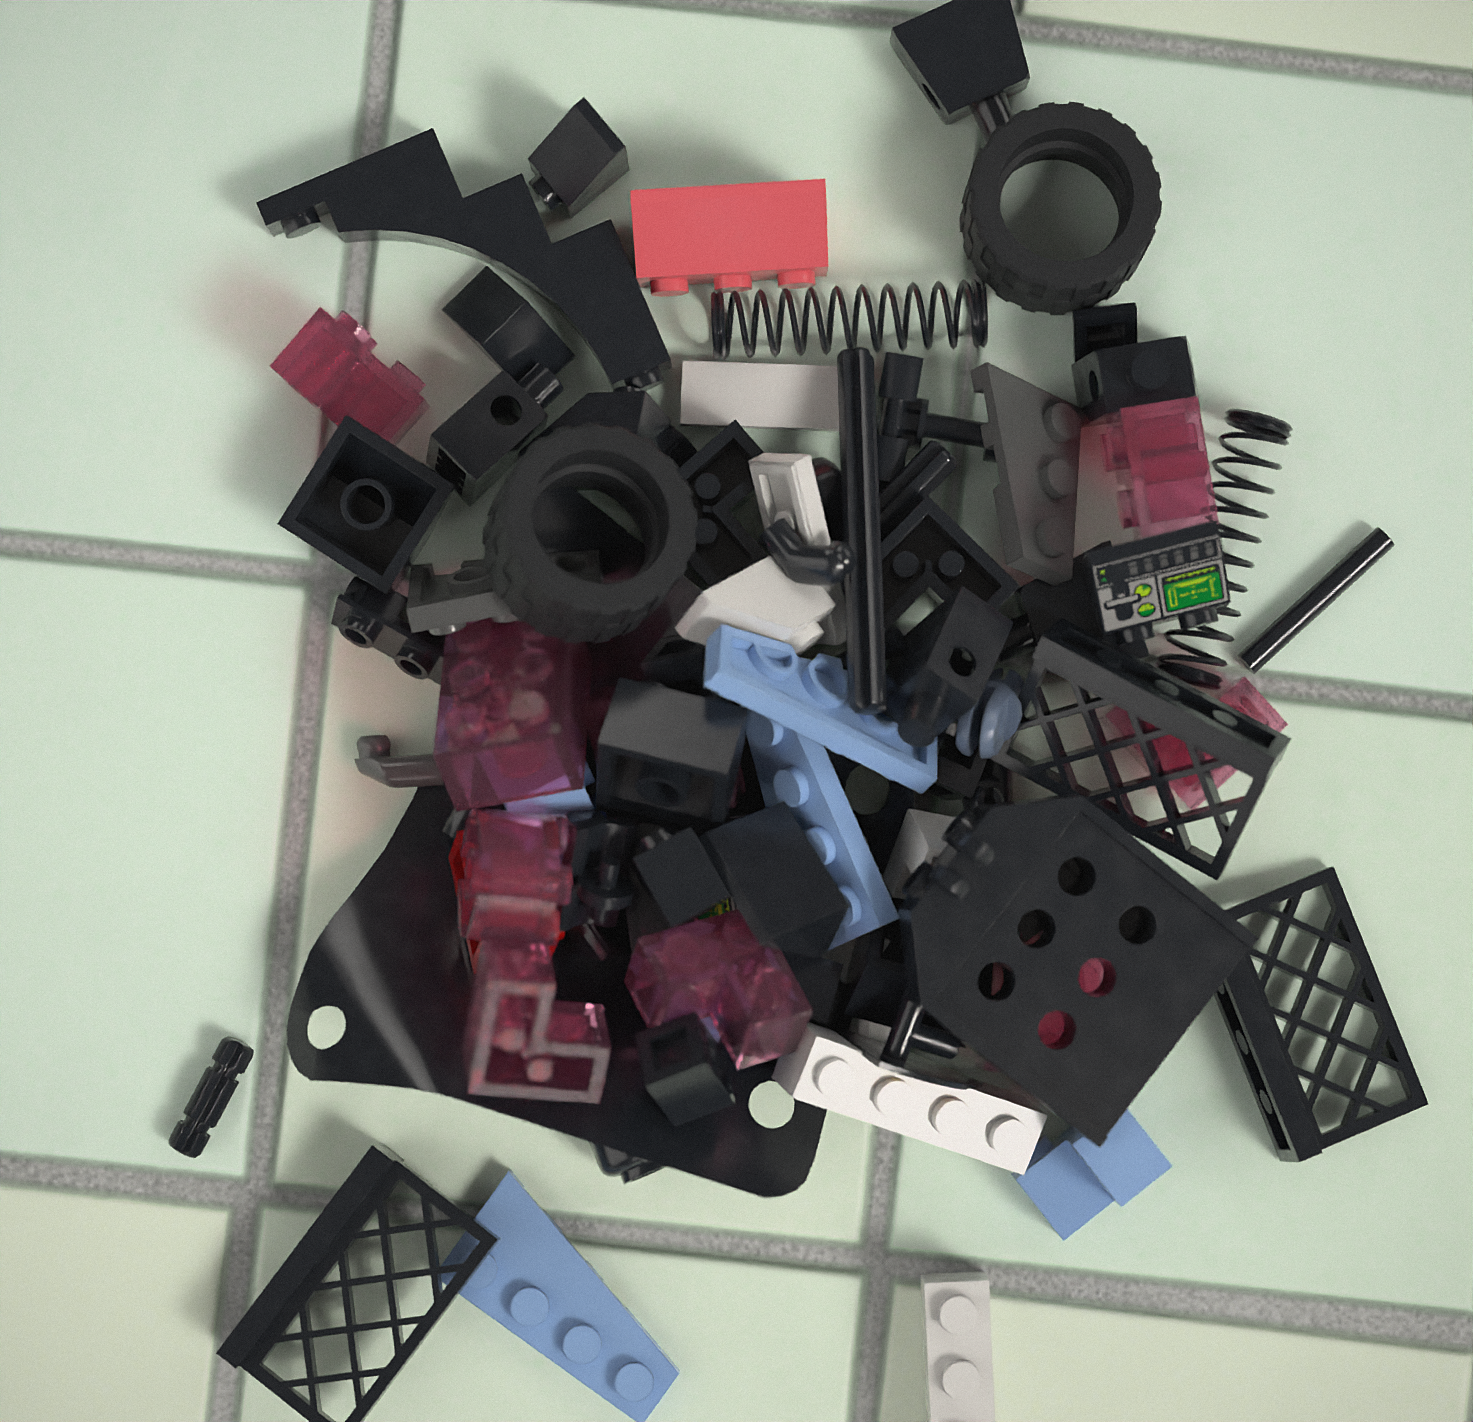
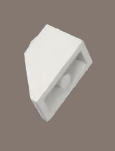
M770 555L702 592L675 626V630L684 639L706 645L708 637L723 624L791 644L796 655L800 656L824 636L825 632L820 625L837 604L822 586L801 585L793 582L775 558Z

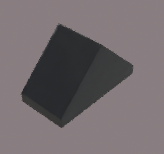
M488 266L482 269L442 308V311L501 371L508 373L516 382L537 363L543 364L557 376L576 357L531 304Z

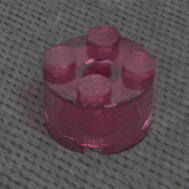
M492 809L470 811L464 829L460 857L467 858L464 879H458L457 906L461 937L479 942L556 946L560 927V914L556 905H568L572 888L571 866L560 865V854L565 852L568 836V820L566 815Z

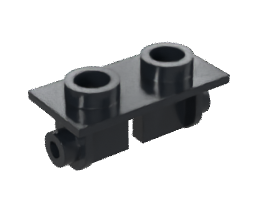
M355 575L344 595L340 593L337 597L331 624L339 628L342 636L352 644L366 649L373 647L393 658L396 665L411 677L421 680L428 678L442 685L451 658L455 659L458 656L467 637L457 631L445 635H433L429 633V630L412 633L410 622L407 623L398 618L407 605V597L397 591L385 594Z

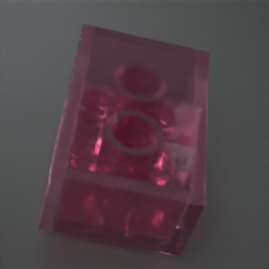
M492 617L467 622L463 629L446 634L433 757L456 812L583 789L592 658L586 641H581L579 644L564 642L563 639L553 636L547 637L536 632L534 627L524 621L516 620L500 623L493 621Z

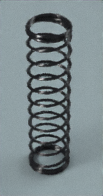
M964 279L960 282L956 292L952 323L946 289L940 281H937L931 292L928 326L920 289L916 283L911 282L905 296L902 327L894 289L890 284L886 283L882 288L880 296L877 332L870 295L867 288L861 284L855 296L852 333L850 331L843 292L840 287L835 285L829 300L826 336L819 298L816 290L810 286L805 294L801 340L791 292L784 288L780 294L775 340L765 292L759 289L755 294L750 344L739 293L733 290L729 298L725 337L723 293L721 291L718 293L713 291L710 294L713 358L715 360L719 358L725 360L730 354L735 303L746 356L749 359L752 358L756 349L760 300L772 355L776 358L780 354L785 301L787 300L796 351L798 355L802 356L805 353L811 296L823 353L827 355L831 351L836 297H838L847 349H854L857 346L862 293L874 351L878 353L882 347L887 293H889L899 349L903 352L907 348L913 291L919 312L924 347L929 351L933 342L938 289L942 298L949 344L954 350L958 344L960 308L964 288L971 314L973 345L977 349L980 345L985 348L988 342V308L985 282L982 279L978 282L974 279L971 282V287Z
M1229 409L1225 412L1227 414L1224 417L1225 422L1245 432L1224 433L1218 439L1225 449L1240 457L1225 456L1213 460L1211 463L1214 469L1232 481H1215L1205 486L1208 495L1227 506H1205L1197 512L1205 522L1212 521L1213 519L1204 514V512H1224L1267 519L1269 518L1267 513L1231 501L1215 493L1210 488H1238L1273 495L1276 493L1274 489L1236 476L1217 464L1241 463L1275 470L1282 469L1281 464L1241 451L1228 444L1224 439H1254L1286 446L1289 444L1286 439L1291 437L1290 432L1293 429L1289 423L1266 414L1243 409ZM1218 522L1219 529L1222 530L1220 531L1221 538L1256 544L1262 542L1259 537ZM1223 552L1225 564L1246 568L1255 567L1251 561ZM1228 580L1230 591L1241 593L1248 591L1247 587ZM1229 607L1216 610L1219 615L1237 618L1241 616L1239 611ZM1206 625L1195 627L1201 631L1170 629L1163 633L1168 642L1196 656L1162 654L1156 658L1158 660L1155 663L1157 668L1189 685L1211 690L1222 688L1220 683L1223 680L1218 675L1164 660H1180L1225 667L1228 665L1226 660L1186 645L1170 635L1201 637L1225 642L1234 641L1235 639L1232 635Z

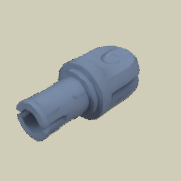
M1003 668L993 670L980 699L971 709L958 718L956 747L962 754L970 757L980 742L981 758H991L998 754L1004 742L1009 740L1017 731L1022 718V708L1018 695L1024 681L1016 671L1009 669L1005 679H1001Z

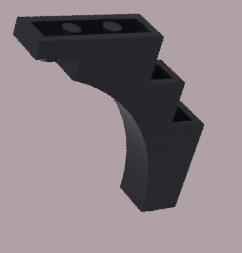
M433 128L256 202L263 221L273 236L284 232L286 238L290 239L307 234L321 226L322 223L319 217L330 213L336 229L345 243L376 240L414 242L446 248L474 257L506 272L534 290L576 330L599 362L612 390L621 386L636 387L644 391L650 390L665 381L661 372L672 368L670 356L612 220L609 219L551 243L522 173L463 198Z

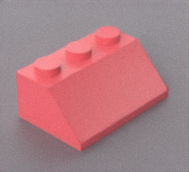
M825 179L630 190L636 278L640 288L650 287L652 296L670 297L685 295L689 293L688 285L714 283L715 292L732 293L733 290L744 292L752 290V281L777 279L778 288L802 289L815 286V277L827 276L829 266Z

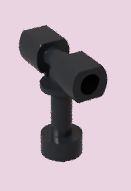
M892 352L885 353L877 397L884 400L877 434L879 483L888 484L905 467L908 448L920 450L923 437L984 448L980 426L985 424V422L929 413V400L917 398L924 358ZM984 448L982 461L997 463L994 450Z

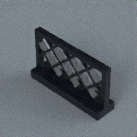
M1061 617L1041 636L1032 656L1035 660L1018 695L1022 708L1020 725L1009 740L1004 742L998 754L990 759L1056 795L1071 794L1084 796L1131 835L1218 881L1275 767L1281 761L1292 738ZM1047 670L1070 681L1077 703L1053 710L1049 709L1040 686ZM1089 692H1091V693H1093V694H1095V695H1097V696H1099V697H1095V698H1092V699H1091V698H1090V695H1089ZM1033 704L1036 715L1026 717ZM1114 704L1127 711L1135 733L1107 741L1095 709ZM1082 713L1093 745L1066 752L1054 721ZM1146 722L1155 727L1148 729ZM1041 725L1052 754L1051 757L1035 761L1012 748L1020 730ZM1172 735L1184 741L1192 764L1164 771L1152 739ZM1139 743L1151 775L1122 782L1111 751ZM1204 753L1214 758L1206 759ZM1098 755L1109 786L1091 791L1077 783L1070 762ZM1229 765L1253 778L1245 796L1222 802L1210 770ZM1057 767L1059 773L1050 768ZM1197 774L1208 806L1180 813L1168 782ZM1155 786L1167 817L1147 821L1134 814L1127 793ZM1114 797L1115 803L1111 802L1107 798ZM1238 810L1230 825L1226 813ZM1213 816L1222 840L1215 857L1191 844L1184 824ZM1171 828L1173 834L1164 829Z
M1334 866L1327 867L1225 909L1236 920L1258 912L1278 921L1267 953L1264 954L1249 948L1216 991L1214 997L1280 1161L1300 1163L1323 1153L1322 1149L1429 1104ZM1321 885L1331 907L1323 931L1293 918L1303 892ZM1288 899L1283 912L1269 907ZM1337 925L1339 927L1343 940L1336 936H1333L1337 928ZM1289 927L1319 940L1306 972L1277 959ZM1330 945L1349 953L1355 967L1346 990L1317 977ZM1252 959L1262 963L1258 974ZM1273 968L1302 981L1290 1014L1271 1006L1264 990ZM1361 985L1367 999L1357 995ZM1313 986L1342 999L1330 1032L1301 1019ZM1354 1004L1373 1012L1377 1022L1378 1030L1370 1049L1341 1037ZM1275 1018L1286 1022L1282 1034ZM1297 1028L1326 1040L1314 1073L1295 1066L1288 1049ZM1385 1045L1391 1059L1381 1055ZM1337 1046L1366 1058L1354 1091L1324 1079ZM1377 1064L1397 1072L1406 1095L1405 1098L1385 1106L1365 1097ZM1299 1078L1310 1082L1306 1093ZM1321 1087L1350 1100L1341 1124L1322 1133L1312 1111ZM1361 1105L1374 1110L1357 1118Z
M385 1144L372 1145L216 1352L235 1369L243 1368L309 1422H336L322 1411L319 1384L353 1379L356 1407L345 1422H364L501 1239L403 1163L404 1159ZM401 1180L420 1194L423 1223L395 1227L389 1226L386 1200ZM432 1205L450 1219L434 1221ZM377 1213L379 1229L363 1231ZM459 1225L480 1241L464 1263L440 1266L435 1228ZM425 1229L430 1268L395 1273L391 1234ZM380 1236L385 1274L351 1279L348 1250L359 1238ZM338 1265L340 1280L325 1282ZM457 1272L443 1290L441 1274ZM431 1275L433 1305L425 1315L401 1318L396 1280ZM386 1281L391 1320L357 1324L352 1286ZM341 1288L346 1326L312 1330L309 1302L319 1290ZM300 1317L301 1332L286 1334L297 1318ZM418 1324L404 1342L402 1326ZM392 1327L394 1357L386 1367L362 1370L358 1332ZM347 1333L351 1372L318 1376L313 1338ZM302 1339L307 1378L283 1380L263 1364L279 1342ZM379 1376L365 1394L363 1378ZM308 1385L310 1400L293 1387Z

